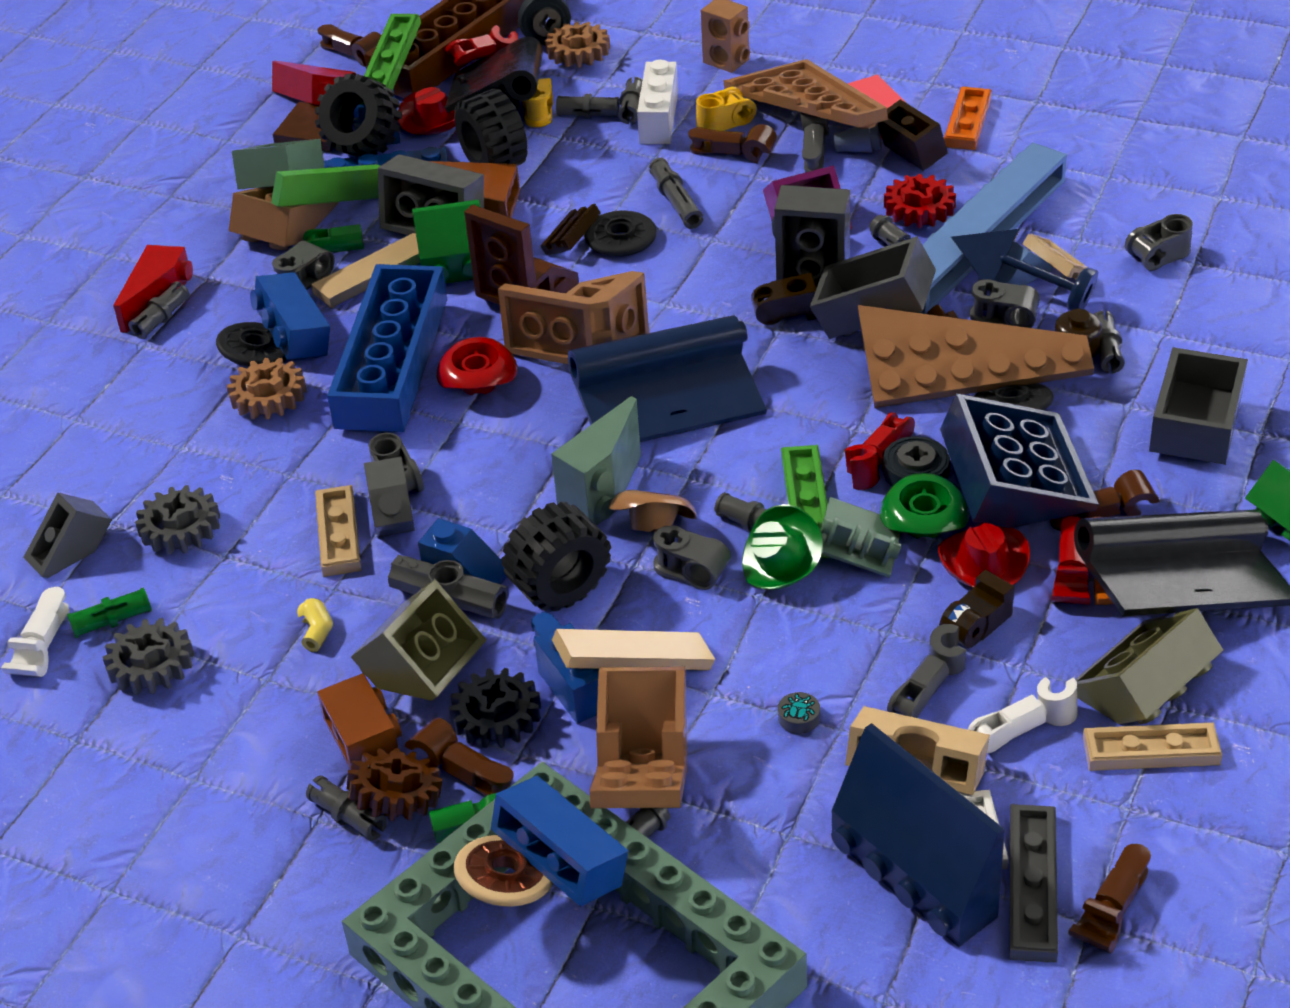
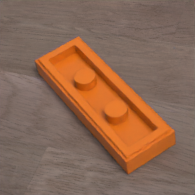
M960 87L944 136L946 147L976 150L991 101L992 90Z

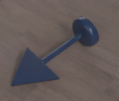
M1020 229L951 237L981 280L989 279L995 281L1003 263L1071 291L1067 301L1068 311L1085 309L1097 282L1099 272L1093 268L1083 269L1075 283L1008 256Z

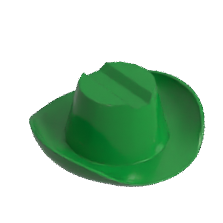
M928 473L909 475L896 482L883 498L880 507V519L886 528L907 532L917 539L920 537L934 538L943 532L962 529L967 525L970 517L966 500L961 491L949 480Z
M776 505L765 510L755 522L744 547L742 565L747 582L760 589L779 590L789 587L809 575L817 566L823 550L822 533L817 523L807 512L794 505Z

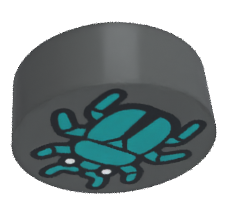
M790 693L784 696L778 704V721L785 730L792 733L800 734L812 731L820 722V704L814 696L808 693Z

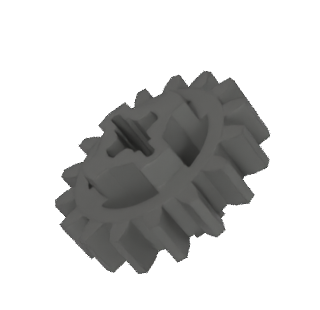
M185 485L182 490L175 491L174 487H169L168 494L166 495L156 492L154 493L156 500H145L143 502L144 509L137 510L136 512L138 520L135 521L143 545H151L154 552H158L164 547L168 555H171L175 549H181L183 553H187L188 546L192 544L198 548L202 547L201 539H212L214 537L212 530L220 528L218 519L221 517L217 502H214L211 493L204 495L203 488L200 487L194 492H190L189 485Z
M159 618L155 625H149L148 620L143 619L141 627L138 628L128 624L126 625L128 631L126 634L115 633L113 635L115 643L105 645L107 655L103 656V662L110 682H117L121 691L131 686L134 695H138L143 688H148L150 694H155L156 686L161 684L169 689L171 688L170 680L172 678L182 680L185 678L182 669H189L193 666L190 657L194 656V651L187 630H179L178 623L175 621L166 627L163 618Z

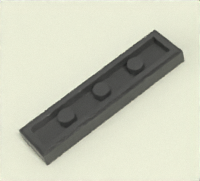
M1011 804L1009 960L1057 963L1056 807Z

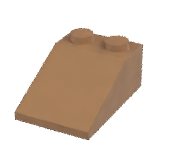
M274 186L235 192L232 199L229 231L241 234V239L245 241L259 242L262 240L269 242L270 248L287 250L289 246L303 241L304 233L307 230L315 229L339 202L277 207L271 203Z

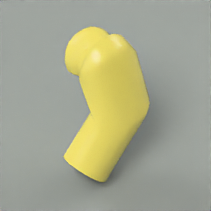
M309 598L304 603H301L297 609L298 617L304 615L303 623L310 625L301 643L305 649L317 652L331 631L333 620L322 601Z

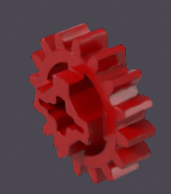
M922 174L912 177L905 175L904 181L895 179L893 180V186L887 185L886 193H884V208L886 209V215L893 216V222L895 223L903 220L906 227L912 223H917L918 228L928 224L934 227L936 220L946 222L947 216H953L954 208H956V193H954L953 185L946 186L945 179L936 181L935 175H931L928 178H923Z

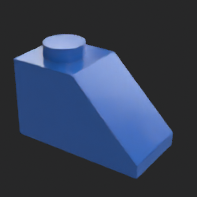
M438 518L418 541L421 561L431 564L444 560L456 561L463 567L464 574L501 585L507 578L503 571L505 568L502 566V560L471 528Z

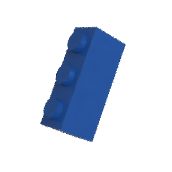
M296 273L256 276L255 290H252L250 293L251 306L253 310H257L262 318L263 326L269 329L276 347L281 348L287 360L327 356L330 325Z
M538 775L496 793L491 830L513 849L522 853L531 865L580 907L622 886L629 850Z

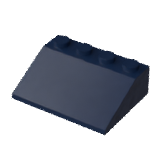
M956 393L940 431L973 522H978L981 525L988 523L995 526L1012 528L1096 511L1099 503L1059 413Z
M871 723L863 731L832 808V840L842 853L850 854L861 863L871 878L876 881H882L895 892L898 900L904 906L913 908L923 916L938 935L946 936L955 945L960 947L998 918L1005 829Z

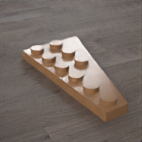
M808 59L723 80L724 89L734 86L743 93L745 98L851 125L860 129L873 128L876 126V123L888 120L887 107Z
M858 305L874 408L955 396L956 393L969 394L996 390L1006 385H1028L1093 375L1094 372L1086 335Z

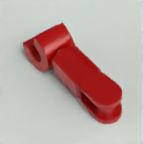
M495 25L488 35L471 39H456L450 42L445 52L448 55L452 54L455 58L454 63L457 66H461L472 60L484 58L518 40V34L516 31H513L509 34L508 38H504L499 34L500 28Z
M890 412L882 424L863 444L853 445L844 450L847 473L852 474L853 489L866 490L878 483L880 479L878 465L882 463L885 449L892 442L912 436L915 428L913 417L907 416L901 419L898 418L896 413Z
M1068 516L1061 521L1059 565L1055 576L1051 602L1090 605L1088 569L1079 556L1074 543L1075 526L1081 519L1079 517Z

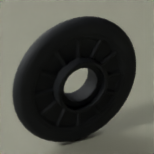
M620 210L600 215L586 231L584 238L587 245L600 254L627 256L641 252L649 247L655 240L657 230L654 222L646 215L634 211Z
M236 323L224 328L216 338V346L221 355L239 365L249 367L251 361L262 364L264 358H269L270 363L275 362L278 358H282L283 362L287 360L281 348L276 347L271 332L263 326V323Z
M1040 383L1006 385L996 390L977 392L974 397L1040 410L1047 409L1052 404L1054 398L1053 392L1047 386Z

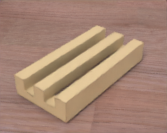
M1028 234L1023 242L1025 247L1066 277L1076 280L1080 272L1088 268L1049 239Z

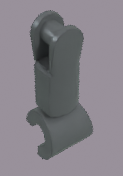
M800 112L804 131L802 157L806 173L824 167L826 136L829 135L828 119Z
M943 624L932 631L929 655L923 659L907 681L893 693L887 705L888 712H899L905 716L918 718L929 699L948 675L958 674L965 669L966 649L958 646L959 626Z

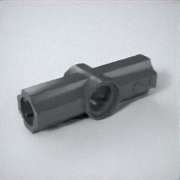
M397 555L391 563V570L388 575L389 587L415 594L436 579L460 609L497 619L505 611L506 602L509 597L508 587L464 574L463 567L456 561L444 560L431 564L408 556Z

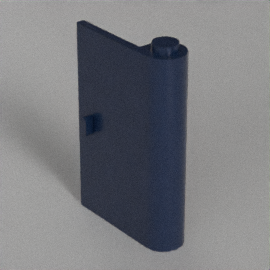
M735 315L568 351L570 374L590 425L632 396L637 399L640 442L766 414L767 411L742 355L743 342L747 341V329L744 322L739 321Z

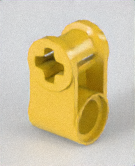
M551 78L539 79L535 95L529 100L522 101L525 123L530 127H544L552 122L553 94Z
M734 86L711 94H703L696 99V127L725 131L737 126L746 125L756 115V104L752 100L744 98L743 93Z

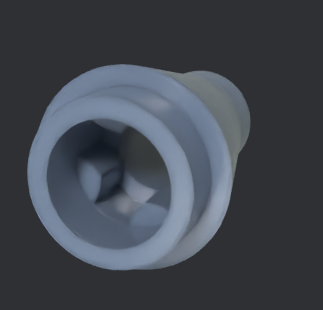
M878 124L869 129L854 127L840 133H834L836 152L874 153V150L882 149Z

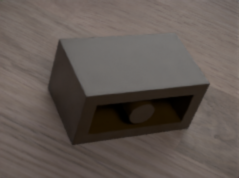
M901 99L887 108L888 120L878 122L884 146L922 171L948 154L940 124Z

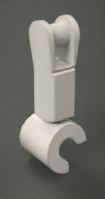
M60 587L46 589L41 594L35 608L36 610L32 613L21 632V638L12 637L7 641L8 648H13L14 654L10 663L4 662L1 671L4 674L43 677L46 674L49 663L47 649L60 625L66 619L67 614L70 613L68 604L63 602L66 597L64 589Z
M1045 677L1037 686L1038 700L1033 695H1030L1000 711L978 717L969 725L968 730L989 734L987 753H992L1010 740L1045 722L1054 726L1070 725L1078 717L1077 682L1073 677L1066 681L1065 690L1060 693H1052L1051 681Z

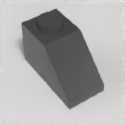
M402 457L364 463L377 537L415 531Z
M57 493L23 558L42 577L49 578L94 553L112 519L94 501Z

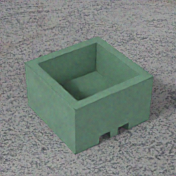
M321 139L271 143L232 151L237 189L274 186L276 171L325 168Z

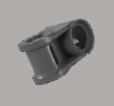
M1171 214L1144 227H1138L1126 238L1125 250L1130 255H1137L1147 270H1157L1163 265L1183 259L1190 254L1193 222L1186 215Z
M300 241L293 248L276 257L272 262V266L277 274L295 272L306 290L311 288L312 283L331 274L335 258L333 253L307 241Z
M989 279L974 283L972 295L975 300L974 306L971 307L969 313L971 320L1026 328L1034 326L1040 301L1036 289L1028 285L1001 283ZM987 290H990V296H987ZM983 310H987L986 316H983Z
M381 433L374 436L368 444L371 462L402 457L408 492L412 490L416 492L423 491L424 485L419 468L414 459H411L401 438L393 433Z
M678 526L661 527L653 536L654 546L657 548V555L653 561L656 573L662 577L690 584L697 589L707 590L713 587L731 559L729 549L721 541L686 531Z

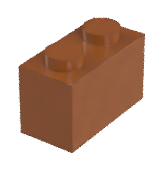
M363 673L317 691L323 719L350 770L352 761H361L362 754L365 752L376 756L377 749L382 748L387 754H390V751L398 748L397 738L402 736L399 722L394 713L387 715L385 712L387 706L381 690L377 689L376 686L372 688Z

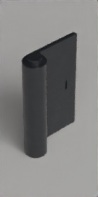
M526 36L457 71L445 105L447 113L455 110L458 102L495 89L501 85H504L507 93L517 101H526L532 98L537 91L543 56L541 43L533 37Z
M1257 510L1081 518L1075 526L1074 543L1079 556L1122 616L1178 613L1198 608L1199 611L1290 605V585L1261 551L1264 540L1268 535V524Z

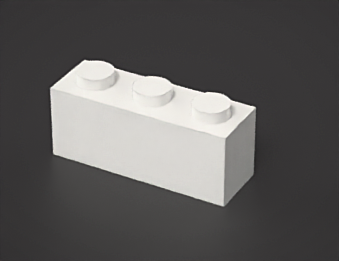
M660 59L646 62L637 109L639 144L671 143L678 98L676 62H667Z

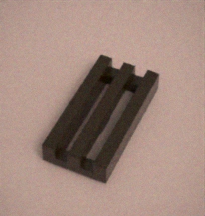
M592 204L588 208L584 206L578 211L576 209L571 210L541 244L545 255H553L571 250L600 216L601 212L597 205Z

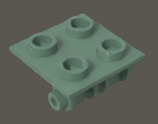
M830 497L820 530L823 538L822 554L890 578L894 560L897 559L902 545L899 543L901 532L886 528L878 513Z

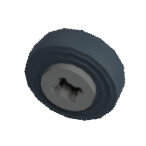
M525 0L518 12V24L523 35L537 39L541 45H546L547 34L554 33V28L561 29L563 24L570 25L571 14L564 0Z
M918 436L905 437L892 442L885 449L882 460V472L885 481L890 486H893L906 476L920 473L935 474L948 480L951 466L948 451L942 444L930 438Z

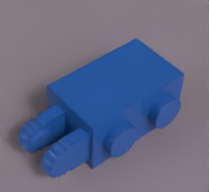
M537 613V615H534V618H531V627L536 635L533 642L536 650L538 673L576 724L596 716L599 669L566 668L552 642V638L556 629L575 628L571 623L561 626L551 613Z

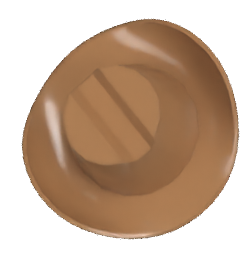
M625 490L618 493L609 504V509H629L630 524L633 530L656 532L661 527L673 525L677 514L686 518L697 519L694 506L690 501L681 496Z

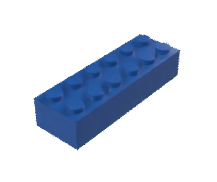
M375 265L327 395L334 429L405 432L447 302L443 266Z

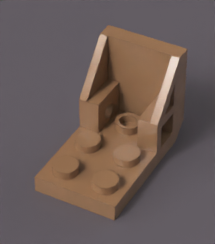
M629 271L580 282L567 293L506 283L498 288L504 345L515 355L568 364L569 350L649 333L645 275L642 272Z
M685 666L600 667L598 674L596 730L597 769L590 788V808H681L687 774Z

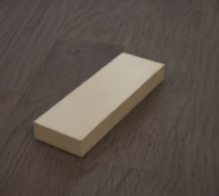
M348 485L316 490L320 561L323 577L362 571L353 486Z
M1214 722L1084 728L1083 742L1089 771L1221 765L1222 752Z

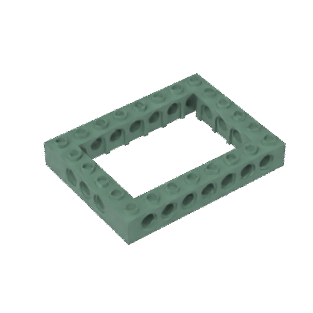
M544 762L539 763L512 785H517L538 775L629 850L622 886L615 889L620 894L621 901L625 904L630 902L653 919V925L659 929L664 927L686 944V950L692 954L695 952L699 953L720 969V974L683 1008H786L807 988V953L607 808H590V796ZM495 799L342 920L350 955L412 1008H516L431 938L435 935L434 930L458 910L462 913L468 908L467 903L474 898L463 890L456 880L454 861L459 851L471 841L485 836L497 835L491 830ZM507 867L494 868L495 871L504 873L509 869Z

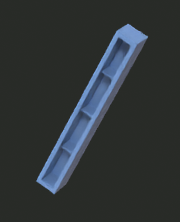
M1032 142L1023 152L1018 153L1009 165L1002 168L995 178L988 184H985L980 192L971 200L966 201L964 206L953 217H949L938 231L929 236L923 247L936 268V272L924 310L920 313L927 314L933 306L937 305L973 270V267L951 237L1016 229L1065 182L1067 154Z

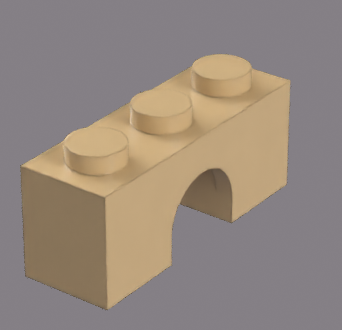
M863 706L850 726L845 765L850 766L865 727L872 723L956 791L969 795L974 794L984 774L989 734Z

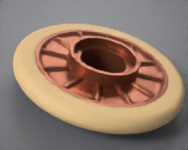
M498 835L485 836L471 841L459 851L454 861V874L463 890L482 902L496 906L513 907L535 902L548 893L553 885L548 878L526 860L522 853L513 849ZM507 867L515 870V872L505 874L495 871L494 868Z

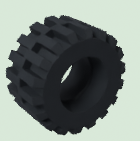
M345 74L344 78L339 76L333 79L334 85L328 83L325 86L326 93L324 95L320 94L318 101L321 102L320 106L315 107V114L319 115V119L315 120L317 128L322 129L318 133L321 139L327 140L325 144L329 147L355 157L365 154L377 155V151L384 153L388 150L387 143L393 144L396 140L393 136L395 131L399 132L401 125H398L397 122L398 119H402V112L397 110L400 103L398 99L393 98L395 93L387 88L386 85L359 74ZM364 101L366 107L365 119L361 126L353 131L351 126L353 111Z
M491 89L457 103L455 107L456 132L463 152L469 162L517 164L518 166L526 161L528 153L527 138L522 120L513 103L501 90Z
M553 502L546 504L543 509L539 507L533 510L532 515L528 518L524 517L519 522L518 528L513 529L508 536L510 541L505 543L503 548L505 555L501 558L502 566L505 568L503 571L534 606L544 611H547L549 608L551 611H559L563 606L565 608L571 607L577 600L581 601L587 597V593L591 589L594 590L599 584V579L605 575L607 571L605 566L611 559V554L609 553L611 545L607 540V536L578 507L567 502H560L558 505Z

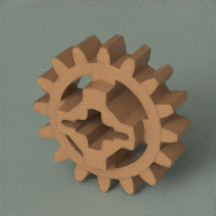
M575 22L574 25L563 24L561 29L554 28V33H548L547 40H545L546 54H548L549 60L555 59V64L557 65L564 62L565 67L574 64L577 67H581L582 63L593 65L595 60L602 61V55H608L610 49V37L607 35V30L601 29L599 24L592 27L590 22L581 25L579 22Z
M264 358L262 364L251 361L247 369L239 367V375H231V384L227 385L232 408H238L239 415L241 416L250 412L251 419H256L260 414H264L265 419H270L272 413L283 416L286 408L295 410V401H303V393L307 392L302 369L295 368L293 361L284 365L282 358H278L273 363H270L269 358Z

